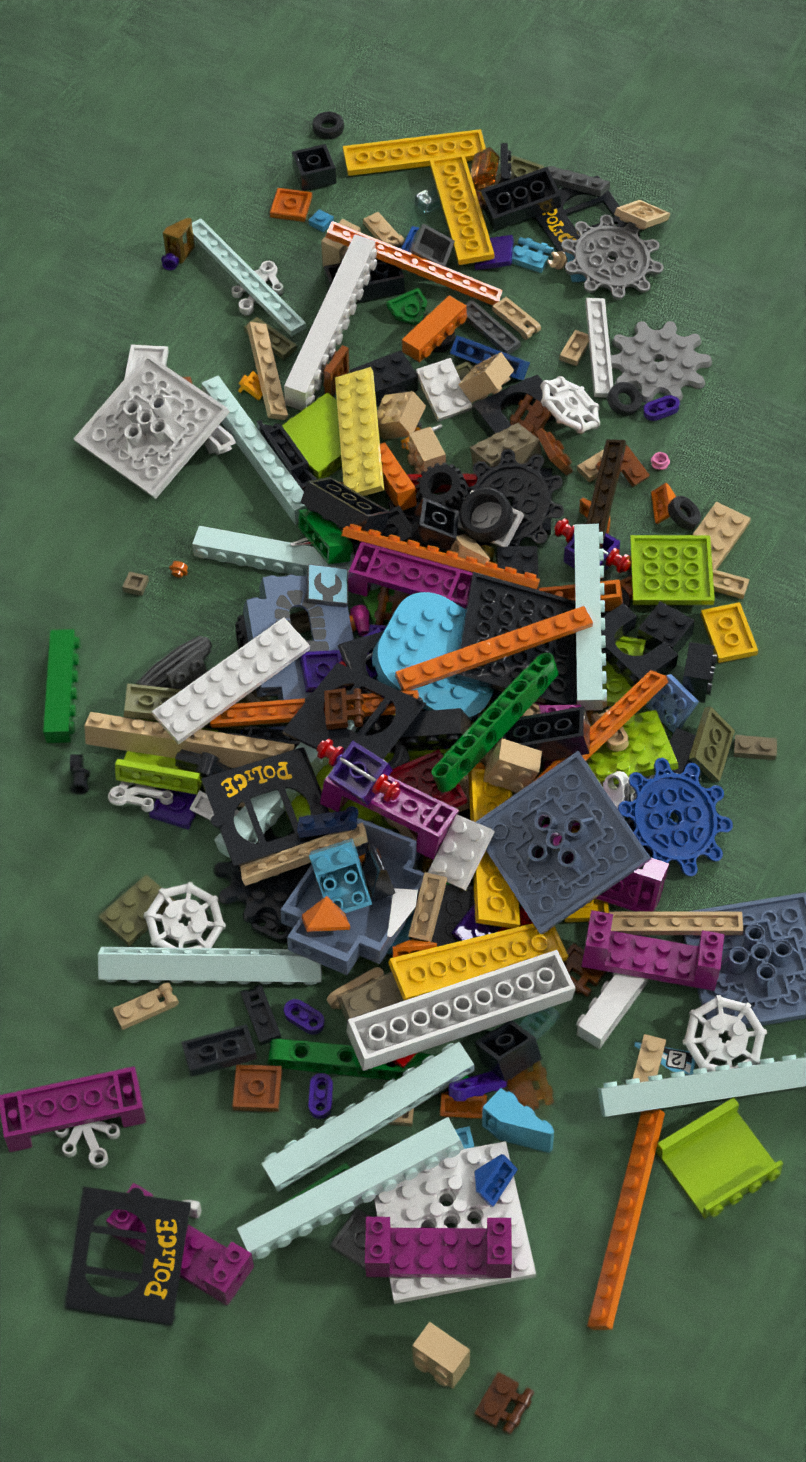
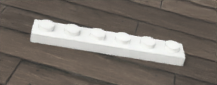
M586 298L585 306L594 397H607L610 389L613 387L605 299Z

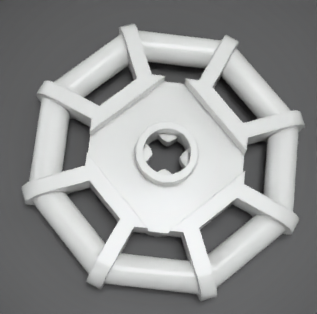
M558 376L550 381L544 380L541 383V404L551 412L558 424L562 423L581 434L587 430L599 428L598 411L600 407L584 391L583 386L579 387L565 380L562 376Z
M193 882L167 889H159L158 895L148 911L144 912L143 916L147 922L152 946L177 948L164 941L168 937L169 939L176 940V943L179 944L178 948H183L184 944L197 942L199 945L189 948H212L222 930L226 928V923L223 922L218 904L219 898L193 885ZM187 893L185 899L172 901L170 898L171 896ZM191 894L204 900L206 903L200 905L197 901L191 900ZM165 901L168 906L163 915L156 914ZM211 908L214 922L207 920L205 911ZM181 917L190 919L188 926L178 922L181 920ZM155 921L162 922L164 932L160 935ZM206 928L213 929L206 941L201 938Z
M716 995L714 999L697 1009H691L685 1039L682 1041L699 1069L707 1068V1072L716 1071L715 1066L718 1065L709 1063L712 1058L724 1061L726 1065L729 1064V1068H737L738 1065L732 1066L731 1060L740 1055L747 1058L743 1062L751 1061L752 1065L760 1064V1055L767 1030L762 1027L751 1009V1004L741 1003L723 998L721 995ZM723 1007L740 1011L737 1017L724 1014ZM717 1008L718 1015L708 1021L702 1017ZM744 1015L754 1031H747L745 1024L741 1021ZM699 1022L703 1025L701 1038H694ZM727 1032L730 1040L722 1043L719 1034ZM749 1037H755L752 1054L746 1050ZM701 1043L705 1047L708 1054L706 1059L703 1058L696 1044Z

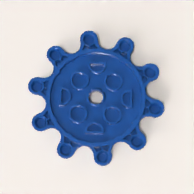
M658 758L654 763L655 776L652 779H647L638 772H634L629 776L628 783L634 789L636 799L634 801H622L618 805V810L623 817H628L633 821L635 825L633 833L642 846L650 849L653 859L666 863L674 860L680 865L684 875L692 877L698 870L696 859L699 855H704L709 860L715 862L723 857L721 848L715 843V835L718 832L727 833L733 828L731 819L720 816L715 808L716 803L724 797V791L718 785L710 788L702 787L698 781L700 768L697 764L689 763L686 765L683 773L676 774L671 770L670 764L665 758ZM671 813L678 815V823L669 819Z

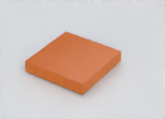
M277 188L270 210V217L305 222L313 197L312 192Z

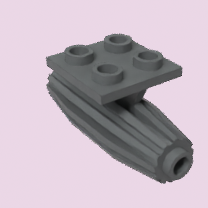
M197 636L179 645L153 664L136 684L183 690L207 672L203 660L211 653L212 643L207 637Z

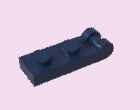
M350 806L346 811L299 817L298 836L302 838L355 830L357 828L359 811L356 807Z

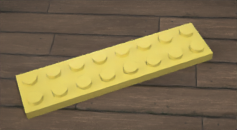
M369 367L335 377L343 484L362 496L384 491L373 370Z

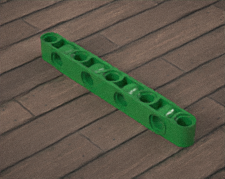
M543 653L524 669L433 767L431 773L439 791L448 792L452 790L558 676V669L552 654Z
M273 1039L271 1040L267 1063L270 1066H282V1069L398 1080L403 1077V1073L409 1068L414 1067L416 1069L423 1064L424 1059L431 1055L437 1056L438 1054L418 1052L404 1068L400 1065L388 1067L387 1064L393 1063L391 1061L363 1071L351 1045ZM299 1054H306L303 1058L297 1057ZM345 1058L351 1059L350 1062H342ZM469 1074L462 1079L469 1078Z

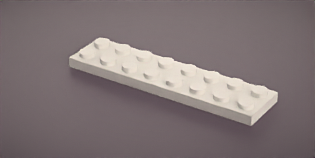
M283 617L152 711V715L179 745L309 651L310 645Z

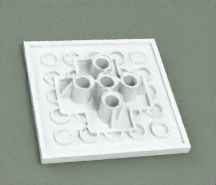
M146 354L73 440L156 499L230 411L211 396L149 354Z
M506 1141L463 1149L457 1156L440 1161L436 1167L419 1172L414 1179L404 1180L397 1184L393 1190L384 1191L376 1195L374 1203L377 1217H390L391 1228H448L446 1226L447 1223L456 1224L455 1228H487V1218H511V1278L389 1277L394 1304L536 1277L514 1176L494 1207H490L476 1192L475 1170L500 1154H504L510 1160ZM450 1201L452 1204L450 1206H443L441 1202ZM476 1218L480 1222L478 1224H471L469 1220Z

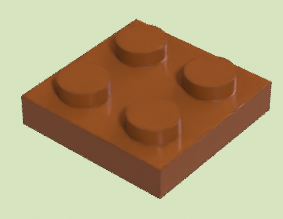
M342 345L338 352L335 351L331 362L326 364L323 369L325 394L328 392L334 396L336 393L335 377L349 373V348Z
M541 427L536 431V434L547 456L564 474L569 475L573 472L570 466L572 462L568 455L563 453L564 446L559 440L556 441L550 431L547 433Z
M236 1065L233 1110L279 1112L282 1066Z

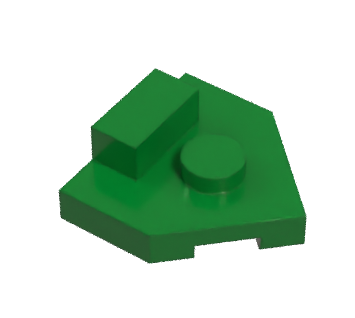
M416 288L387 301L386 306L395 320L417 326L423 320L427 300L420 289Z

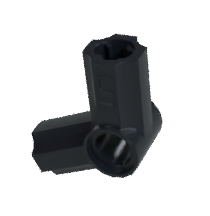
M181 749L175 757V766L177 768L200 773V776L203 778L231 769L219 762L220 759L217 756L207 752L199 754Z

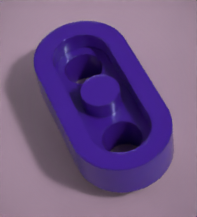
M672 395L650 401L645 404L643 415L650 421L668 417L679 411L680 401Z
M292 999L285 1004L284 1016L290 1023L311 1035L318 1034L324 1029V1016L319 1011L298 999ZM298 1011L299 1014H298V1015H292V1012ZM313 1022L317 1023L314 1027L310 1026Z
M319 1073L314 1075L310 1081L308 1106L309 1112L314 1118L324 1119L330 1115L332 1110L333 1081L329 1075ZM324 1085L325 1089L320 1090L318 1087ZM319 1106L324 1107L322 1111H318L316 1108Z

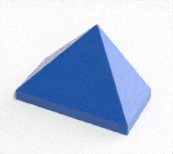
M500 1154L474 1171L476 1192L490 1207H494L518 1169L504 1154Z

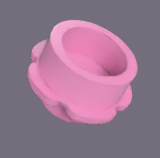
M663 452L655 453L651 458L652 467L658 470L666 469L670 464L667 454Z

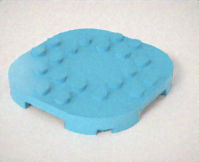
M430 592L416 593L405 598L392 614L389 623L373 650L372 665L378 673V681L402 691L395 677L396 671L459 650L465 609L444 596ZM455 675L413 689L418 690L419 697L426 703L423 707L426 711L461 708L471 721L485 708L495 690L454 678Z

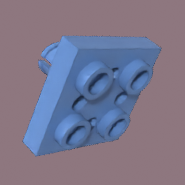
M670 674L666 675L668 683L651 698L646 707L650 711L656 710L661 722L674 734L676 728L681 729L699 701Z

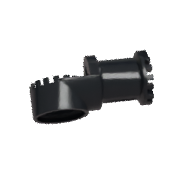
M83 754L70 755V772L73 777L70 792L75 793V795L77 793L84 795L89 791L87 779L90 777V771L82 768L84 767L82 765L84 763L82 761L84 760Z

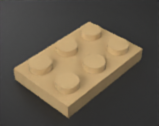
M637 200L617 207L614 215L620 217L621 221L632 222L637 228L645 229L667 221L670 213L642 200Z

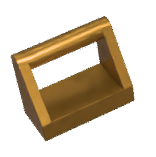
M185 218L163 231L165 253L174 254L178 257L180 264L185 261L195 247L191 218ZM186 232L187 243L183 244V235Z

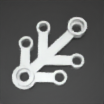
M264 261L259 270L254 272L265 283L269 278L273 285V291L277 295H281L284 289L283 284L276 277L277 266L272 261ZM238 285L231 289L234 298H240L243 292H246ZM250 295L248 298L240 300L239 311L243 315H250L254 310L253 304L255 300Z
M121 781L119 786L113 787L108 794V800L113 805L120 806L130 803L141 806V809L145 812H150L154 809L153 799H143L135 795L140 794L158 798L165 805L173 802V793L171 791L156 790L154 788L157 787L136 784L135 787L128 789L129 785L134 783Z
M97 1121L74 1126L68 1141L62 1146L64 1155L66 1157L76 1155V1145L83 1132L91 1151L89 1153L91 1165L94 1168L106 1166L108 1163L107 1152L105 1149L99 1148L92 1129L106 1133L109 1139H116L120 1135L118 1125ZM66 1128L64 1132L55 1130V1133L59 1138H64L69 1134V1128ZM111 1129L117 1130L114 1134H110L109 1131ZM68 1147H73L71 1152L66 1151ZM98 1157L103 1158V1161L99 1163L95 1162V1160Z

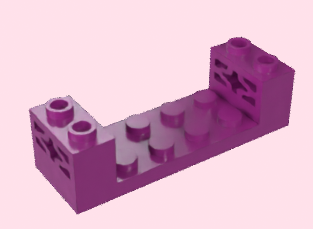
M361 541L349 569L348 592L367 597L373 583L412 595L421 592L439 594L466 609L472 572Z
M328 776L325 778L320 804L339 812L350 799L417 832V852L433 860L456 814L458 815L459 812L458 809L391 776H388V782L392 784L396 781L400 784L399 789L401 791L398 797L387 802L384 800V794L380 792L374 796L368 806L333 784Z
M562 836L554 838V846L562 842ZM543 848L537 849L535 852L536 858L543 856ZM568 854L565 858V863L570 864L574 860V855ZM651 858L652 860L647 862L642 870L637 869L595 899L635 912H655L661 898L669 863Z
M591 910L581 967L715 991L721 969L724 934L702 930L698 946L611 931L613 914Z
M135 1066L0 1095L3 1134L9 1152L32 1148V1135L121 1116L123 1127L146 1123Z
M135 1183L126 1192L129 1193L132 1188H140L145 1196L154 1197L152 1193ZM114 1210L106 1220L108 1227L138 1232L147 1231L143 1222L136 1215L126 1210ZM188 1225L180 1278L228 1306L254 1268L252 1253L232 1241L228 1247H225ZM113 1236L144 1255L145 1240Z
M366 1217V1277L511 1278V1218H487V1228H391L390 1217Z

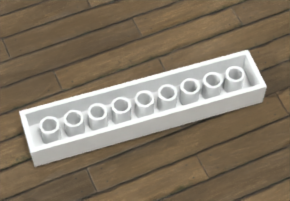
M354 235L284 385L285 405L302 411L305 407L314 403L315 391H319L322 384L323 369L332 360L336 346L341 344L343 330H347L350 323L349 317L354 315L357 308L356 302L361 300L364 292L363 287L368 285L371 270L374 271L377 260L375 258L378 251L375 249L376 241Z
M555 950L348 1019L346 1032L362 1070L365 1071L570 1001L573 998L575 986L558 951Z

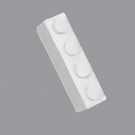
M613 973L614 977L612 980L604 983L601 995L591 1001L588 1007L590 1010L587 1014H582L576 1023V1026H578L577 1036L600 1049L647 985L648 979Z

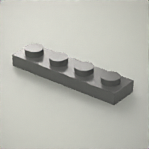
M548 166L555 184L558 186L600 197L610 188V182L601 178H594L570 170L556 168L555 166Z
M473 300L465 304L467 306L466 321L501 352L511 354L521 347V342Z

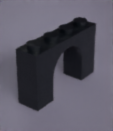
M536 374L494 395L492 394L485 399L478 400L472 406V417L488 437L509 428L511 424L502 414V411L511 405L519 404L526 394L533 397L530 402L531 406H533L536 399L541 402L542 389L540 385L543 380ZM551 414L547 423L556 418Z
M621 604L602 617L605 618V630H601V636H605L606 648H602V653H606V661L613 666L616 673L621 674L627 680L631 687L638 683L650 670L665 675L677 666L678 654L665 642L641 656L627 655L618 649L615 643L635 628L637 617L628 607Z

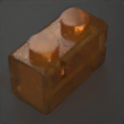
M490 147L484 149L483 152L480 151L474 154L470 174L473 184L478 190L495 184L500 157Z

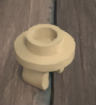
M562 251L552 252L551 255L554 258L553 260H547V263L550 267L562 270L567 263L566 254Z

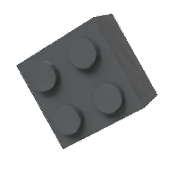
M422 224L415 233L408 252L445 267L455 241Z

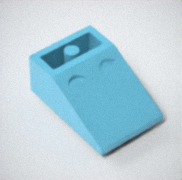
M353 838L310 852L309 857L323 898L328 896L345 913L372 905Z
M500 1088L483 1106L482 1126L500 1141L548 1153L553 1150V1127L547 1121H541L536 1117L535 1112L530 1107H524L520 1104L513 1093L506 1092Z

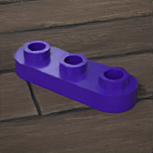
M491 1071L450 1083L448 1094L455 1101H465L473 1096H483L487 1092L498 1091L500 1088L507 1086V1081H503Z

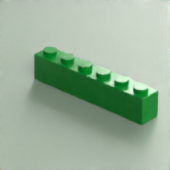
M75 629L50 630L43 730L46 743H71L72 734H75V722H72L73 717H76V705H73L74 700H77L75 683H78L76 666H79V654L76 653L77 649H80V637H76Z

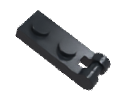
M501 143V183L512 179L511 163H508V161H511V150H508V143Z
M257 985L255 989L249 991L247 989L240 991L242 1001L260 1046L270 1043L273 1039H282L262 985ZM256 997L259 998L258 1000H255V1001H252V1002H251V999L256 998Z

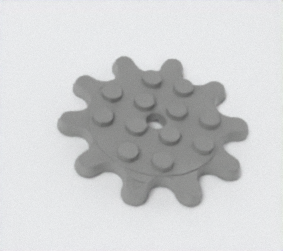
M602 215L598 227H590L583 221L577 222L575 230L580 238L578 240L565 239L561 244L564 252L570 253L575 257L573 261L565 264L566 273L569 275L581 274L585 276L587 280L584 283V288L588 293H593L600 287L608 288L615 300H621L625 296V288L633 287L640 293H646L650 289V283L646 280L645 275H658L663 271V265L650 258V254L659 249V242L654 239H640L638 237L640 229L632 222H629L625 227H617L610 215ZM608 256H612V257H615L616 260L614 261V260H612V259H610V258H607V257H608Z
M641 321L635 325L636 335L634 337L618 334L613 338V346L618 348L621 353L610 355L612 369H618L622 372V375L616 379L615 384L628 382L638 387L643 402L652 401L657 393L672 395L681 401L683 398L682 387L692 386L693 388L701 389L705 386L704 378L696 371L699 368L710 367L712 359L707 354H699L694 351L701 344V338L698 334H691L686 337L676 334L677 327L672 321L666 322L661 330H652L645 322ZM661 358H662V361H660V362H655V361H654L655 359H661Z

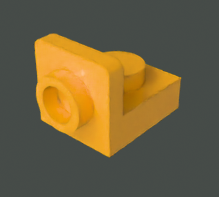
M254 371L249 376L244 375L238 383L241 385L238 392L241 393L245 390L259 401L263 394L258 375Z

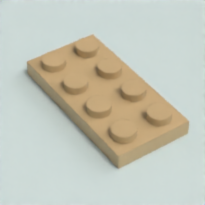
M718 502L714 504L693 533V535H710L712 568L714 570L718 569L751 521L750 517Z

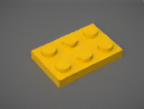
M740 602L701 610L700 615L711 645L714 646V653L717 655L718 663L758 655L757 645Z

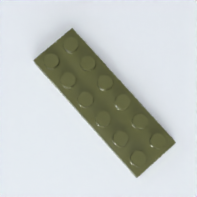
M127 683L124 717L157 721L152 715V711L180 692L181 689ZM244 697L237 703H250L247 697ZM250 725L221 727V728H230V729H236V730H243V728L248 727V726H250Z

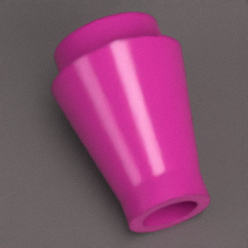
M365 605L354 606L350 610V615L353 617L359 636H365L369 633V610L366 609Z

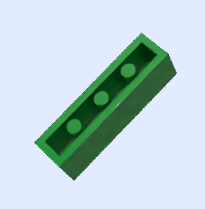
M308 509L299 510L298 528L327 564L349 562L351 560V553H353V544L347 537L342 536V531L337 527L336 523L323 519L322 515L317 512H312Z

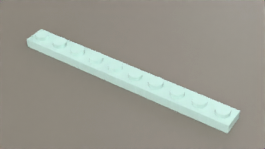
M201 218L192 223L194 239L291 337L306 329V322Z

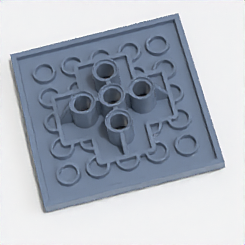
M579 751L476 821V823L495 831L486 851L540 934H544L652 860ZM545 818H550V824L542 828V821ZM580 823V830L577 833H572V826ZM562 836V842L554 846V838ZM543 848V856L536 858L535 852L537 849ZM573 854L574 860L570 864H566V856Z
M806 892L688 911L742 912L743 935H724L721 969L715 991L697 988L701 1006L714 999L716 995H721L723 998L751 1004V1009L762 1026L806 1018ZM683 935L684 943L698 946L701 935ZM723 1007L724 1014L737 1017L740 1011ZM717 1008L704 1015L707 1021L718 1015ZM744 1015L741 1021L745 1024L746 1028H751V1024Z

